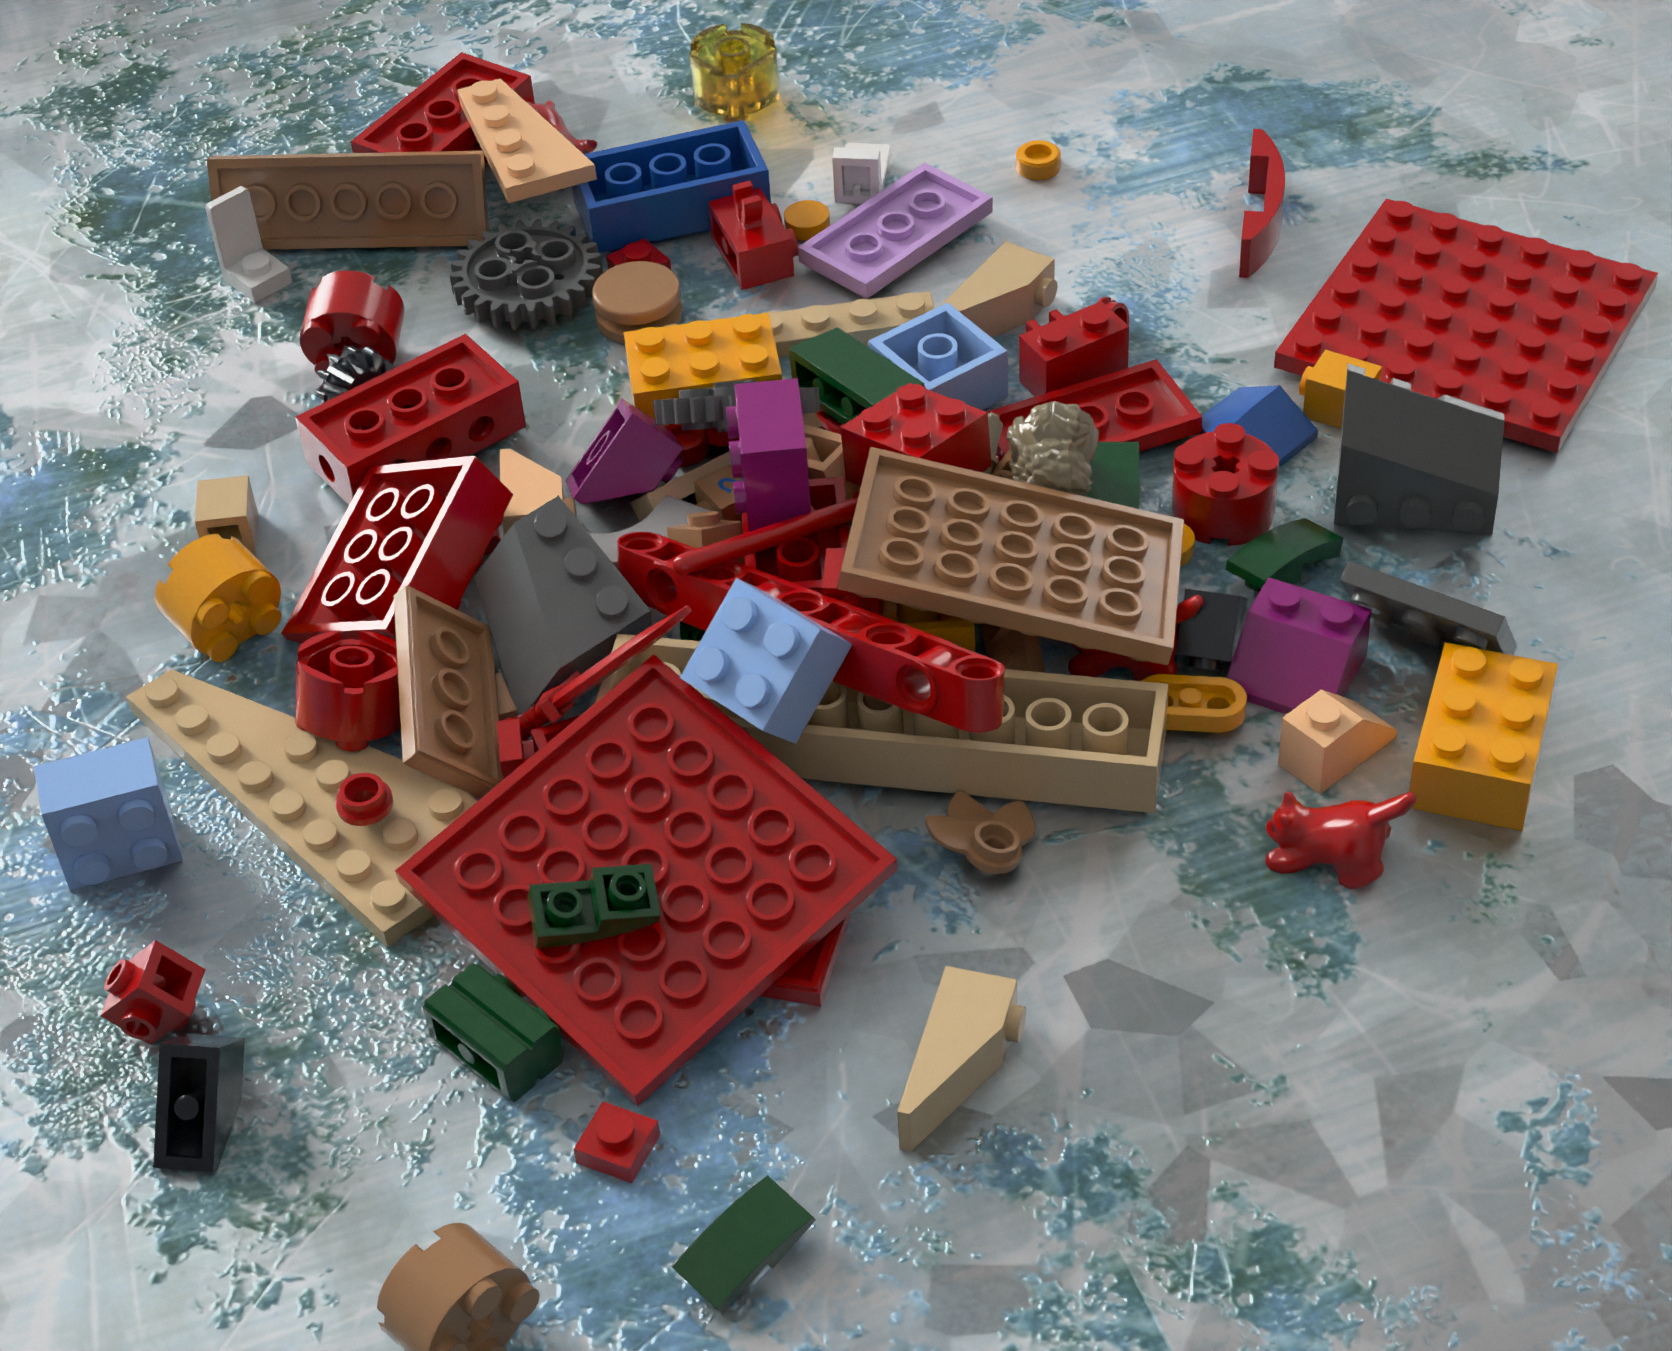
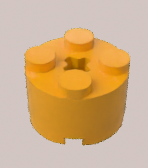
M210 534L189 543L175 554L168 563V566L173 571L166 583L164 584L159 579L155 588V602L159 611L200 653L209 656L215 662L228 660L237 650L238 644L253 635L269 634L279 625L282 614L278 610L281 598V587L278 579L233 536H231V539H223L219 534Z

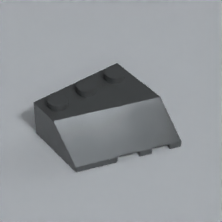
M1348 363L1336 477L1334 524L1493 534L1499 494L1504 414L1445 394L1437 399L1411 391V383L1392 378L1390 383H1386L1365 376V368Z
M559 495L513 523L474 577L505 681L517 709L516 716L521 715L538 703L543 693L558 686L575 671H578L581 675L611 654L617 634L637 635L652 626L651 610Z

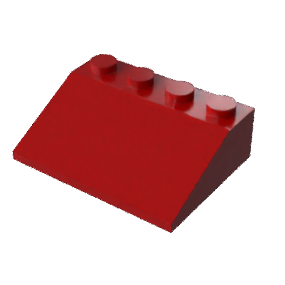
M476 456L371 466L281 634L287 640L304 643L311 637L325 632L342 630L341 639H360V631H371L396 640L394 595L405 585L458 610L461 605V598L474 572L480 567L483 561V554L495 530L502 524L504 512L514 494Z

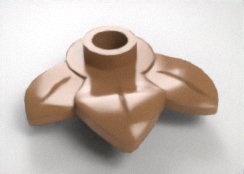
M962 790L957 791L952 797L946 816L931 815L925 818L927 830L933 840L946 849L965 855L975 867L991 874L1007 873L1014 870L1020 863L1022 846L1031 841L1035 833L1033 816L1024 801L1010 802L993 813Z

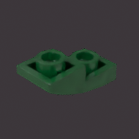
M1306 518L1291 521L1263 533L1243 546L1227 560L1225 570L1245 580L1244 584L1246 587L1258 592L1261 591L1268 577L1292 585L1298 584L1303 566H1313L1316 564V561L1339 557L1344 538Z
M652 864L592 868L590 880L531 884L529 887L528 903L536 949L579 944L624 934L657 923L661 917Z
M767 1175L715 1219L677 1258L671 1267L716 1310L723 1314L767 1264L773 1269L816 1219Z

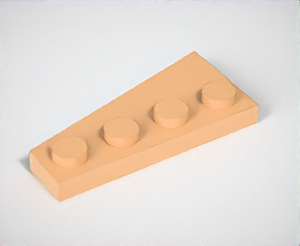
M502 79L479 81L470 87L458 89L460 105L508 203L597 180L595 164Z

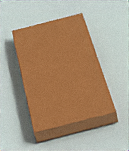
M405 585L394 595L403 764L478 798H482L503 781L497 730L499 715L493 643L489 625Z

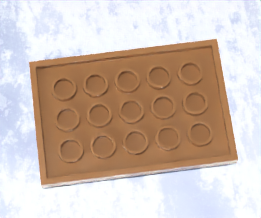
M870 447L837 589L852 592L864 598L883 599L908 605L920 611L930 610L964 618L972 623H986L1016 630L1028 636H1042L1072 643L1084 649H1098L1128 656L1140 662L1150 661L1168 666L1174 648L1184 519Z

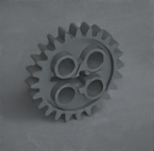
M536 219L530 227H525L522 220H517L513 229H508L505 225L499 224V233L496 234L484 230L481 232L483 241L469 239L467 241L468 250H458L456 252L458 261L451 262L452 273L449 275L452 292L455 295L456 304L463 305L464 314L476 313L477 322L479 323L492 318L494 328H498L505 321H510L512 330H517L522 322H528L532 329H536L538 320L542 319L554 325L556 324L555 315L558 314L568 318L573 317L572 306L584 309L587 307L586 297L593 298V286L596 280L603 274L601 254L598 253L596 242L589 243L587 233L576 235L575 226L573 225L561 231L559 221H554L548 227H542L541 219Z
M756 379L714 383L713 388L679 390V398L653 400L655 425L681 424L682 430L717 428L718 433L728 432L726 407L736 406L734 384L756 382ZM819 387L799 388L802 414L820 412Z

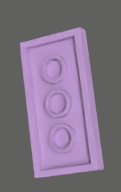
M924 162L798 247L799 262L861 297L868 299L993 212V197Z

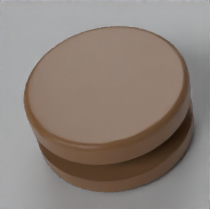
M647 261L623 263L605 271L593 286L592 296L597 326L603 335L615 342L625 344L623 332L640 330L646 327H664L670 324L680 325L682 321L683 308L679 280L673 271L661 264Z

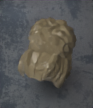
M1049 402L1035 406L1024 421L1023 416L1016 417L1013 425L1008 428L1006 438L1009 441L1011 454L1009 467L1013 475L1012 480L1086 496L1090 492V485L1092 484V481H1090L1092 476L1090 462L1094 458L1099 440V431L1093 424V418L1088 413L1080 410L1078 404H1063L1060 402Z

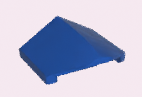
M1280 385L1239 387L1202 415V432H1212L1218 425L1223 423L1238 424L1244 428L1245 434L1262 440L1279 456V467L1318 436V429Z

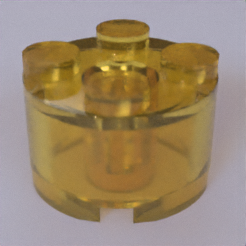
M741 23V30L727 31V25L720 24L701 31L692 39L689 61L693 99L697 106L712 114L721 115L724 121L732 123L741 120L746 121L749 114L758 112L779 100L777 53L773 35L760 26Z

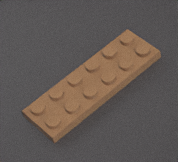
M484 151L211 156L207 159L211 201L239 186H243L250 192L263 249L468 246L467 241L469 239L483 241L481 232L484 230L490 232Z

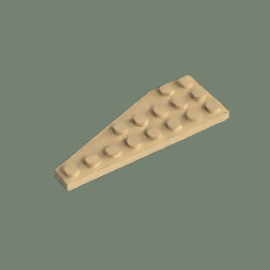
M172 669L126 696L130 711L386 947H389L433 916L419 900L399 883L395 870L473 806L477 800L472 795L404 765L403 759L370 746L364 750L354 752L341 750L336 746L334 740L325 739L299 729L295 724V717ZM357 773H372L379 776L390 787L394 803L390 813L381 821L368 826H354L344 822L338 816L335 806V799L341 783Z

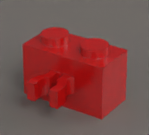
M751 181L732 185L733 195L708 201L711 238L741 290L794 276L793 257L798 256L796 236L791 228L785 229L777 204H770L761 188L753 189Z
M1102 301L1067 316H1063L1057 309L1049 312V323L1040 326L1035 319L1027 321L1026 333L1019 335V382L1034 396H1039L1128 368L1129 326Z

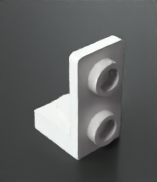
M847 143L845 148L834 147L832 165L835 203L860 206L883 190L890 158V145Z
M239 186L206 204L205 209L224 281L253 303H257L293 283L289 267L262 247L250 192L246 188Z

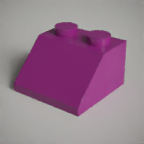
M622 398L565 482L573 499L581 504L653 491L660 481L668 483L676 474L683 461V458L679 456L683 447L670 430L662 425H655L654 419Z
M1268 577L1247 613L1227 678L1237 682L1244 688L1247 702L1284 714H1288L1320 690L1344 697L1367 657L1372 609Z

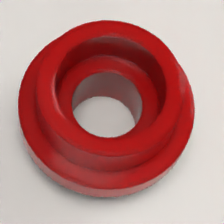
M357 773L345 779L341 783L335 799L338 816L344 822L354 826H368L381 821L390 813L394 803L390 787L379 776L372 773Z

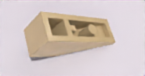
M1005 241L941 305L948 302L990 337L1024 325L1027 321L1032 320L1044 307L1050 306L1056 296L1058 284L1054 280L1055 259Z
M945 966L897 1111L899 1149L913 1151L1003 1065L1010 1041L1020 1042L1025 1026L1026 1006L1017 1005V979Z

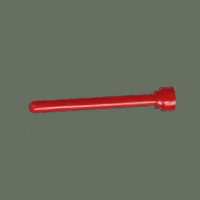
M860 488L859 491L854 493L852 499L679 554L673 561V568L679 575H689L853 521Z

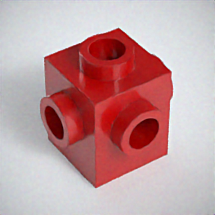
M155 940L129 961L121 959L112 968L104 984V990L109 992L100 1016L120 1027L128 1036L143 1040L151 1045L172 1029L178 1031L187 1023L194 1011L195 999L206 969Z

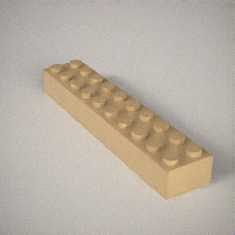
M617 634L612 652L636 635ZM670 638L659 639L646 651L603 680L595 703L653 654L681 676L700 641ZM1005 669L1002 725L990 732L975 733L957 729L922 714L912 713L832 681L796 744L760 730L695 688L802 779L954 794L962 790L968 795L1147 813H1155L1167 727L1168 684Z

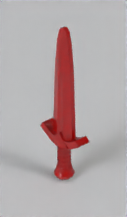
M689 605L679 609L637 634L581 675L578 671L572 673L558 686L543 693L538 703L521 715L508 717L504 720L519 718L523 741L528 740L531 736L530 730L542 727L549 721L553 724L562 718L579 697L650 648L693 610Z

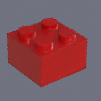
M909 383L901 386L896 392L874 406L863 410L860 415L840 427L846 481L858 486L862 484L870 447L981 473L992 466L988 412L967 405L961 400L952 399L930 391L922 385Z

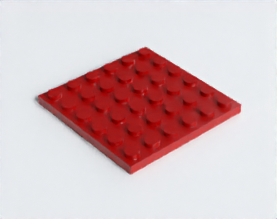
M1386 198L1275 351L1274 368L1302 376L1308 366H1315L1325 350L1382 366L1380 381L1390 383L1392 378L1411 383V391L1437 399L1445 394L1503 413V437L1558 453L1655 290L1658 272L1643 269L1633 263H1621L1595 256L1589 251L1573 250L1551 244L1541 238H1530L1504 231L1494 225H1482L1457 218L1450 213H1438L1413 206L1406 201H1394Z
M653 654L398 867L395 873L400 884L496 974L499 973L514 986L521 998L532 1007L542 1009L559 1027L560 1034L638 1107L898 869L896 857ZM652 864L661 913L659 922L600 940L559 947L535 948L528 903V892L531 884L590 880L592 868Z

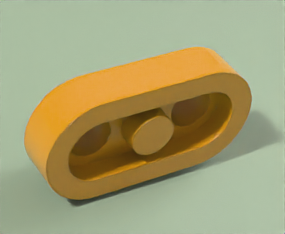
M1156 674L1142 680L1143 682L1168 684L1166 730L1222 733L1236 729L1245 719L1246 692L1240 684L1231 679Z

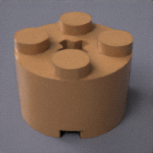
M451 1223L440 1227L433 1232L441 1239L424 1251L415 1244L399 1259L381 1288L377 1309L384 1315V1323L378 1322L381 1330L404 1351H506L504 1346L514 1335L520 1323L535 1310L539 1302V1291L530 1284L527 1274L474 1228L465 1223Z

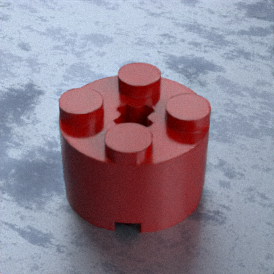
M337 271L321 278L320 285L312 288L309 293L300 333L301 349L306 358L315 365L314 371L316 374L317 370H327L330 363L327 354L341 356L344 345L355 346L358 349L361 346H368L378 351L382 357L390 360L393 365L396 359L405 313L403 300L394 288L388 284L386 290L374 283L375 276L359 271Z
M1234 423L1220 424L1212 432L1203 433L1191 438L1183 445L1178 446L1174 452L1173 517L1184 519V524L1192 529L1195 540L1198 542L1210 544L1212 537L1228 539V546L1249 543L1267 532L1273 522V515L1276 509L1279 456L1265 442L1245 434L1244 428Z
M342 630L325 632L306 640L300 645L296 662L295 724L303 731H308L325 739L334 740L336 746L341 750L361 751L368 747L370 740L379 739L401 730L396 640L371 631H360V639H341Z

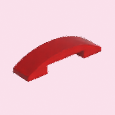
M1253 129L1248 193L1265 194L1264 211H1244L1239 277L1249 278L1272 254L1281 233L1285 193L1284 164L1275 143L1263 129Z

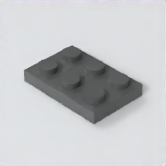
M1348 560L1340 582L1349 595L1351 603L1372 609V625L1389 629L1391 623L1409 629V636L1413 639L1439 648L1442 642L1514 655L1517 644L1505 616Z

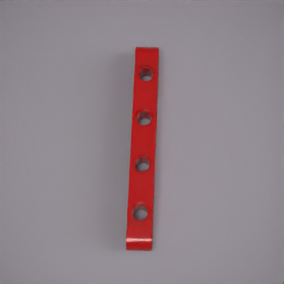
M631 532L622 535L617 540V569L648 607L656 609L664 615L669 616L689 605L693 611L681 621L706 631L733 582L738 578L773 595L852 644L832 681L963 731L975 733L990 732L1002 725L1005 667L1002 663L992 658L733 560L689 575H679L673 568L675 557L698 548L656 533Z

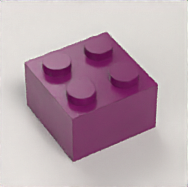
M798 378L734 384L736 406L726 407L729 439L739 438L740 440L729 441L733 479H744V481L733 482L736 514L747 513L748 530L750 532L811 512L807 449Z

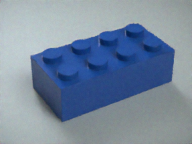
M744 120L584 154L595 164L597 180L572 186L575 206L588 234L589 241L596 242L598 253L616 252L626 245L643 238L649 242H661L675 236L711 230L708 201L733 195L732 185L751 181L753 189L761 188L771 204L769 170Z

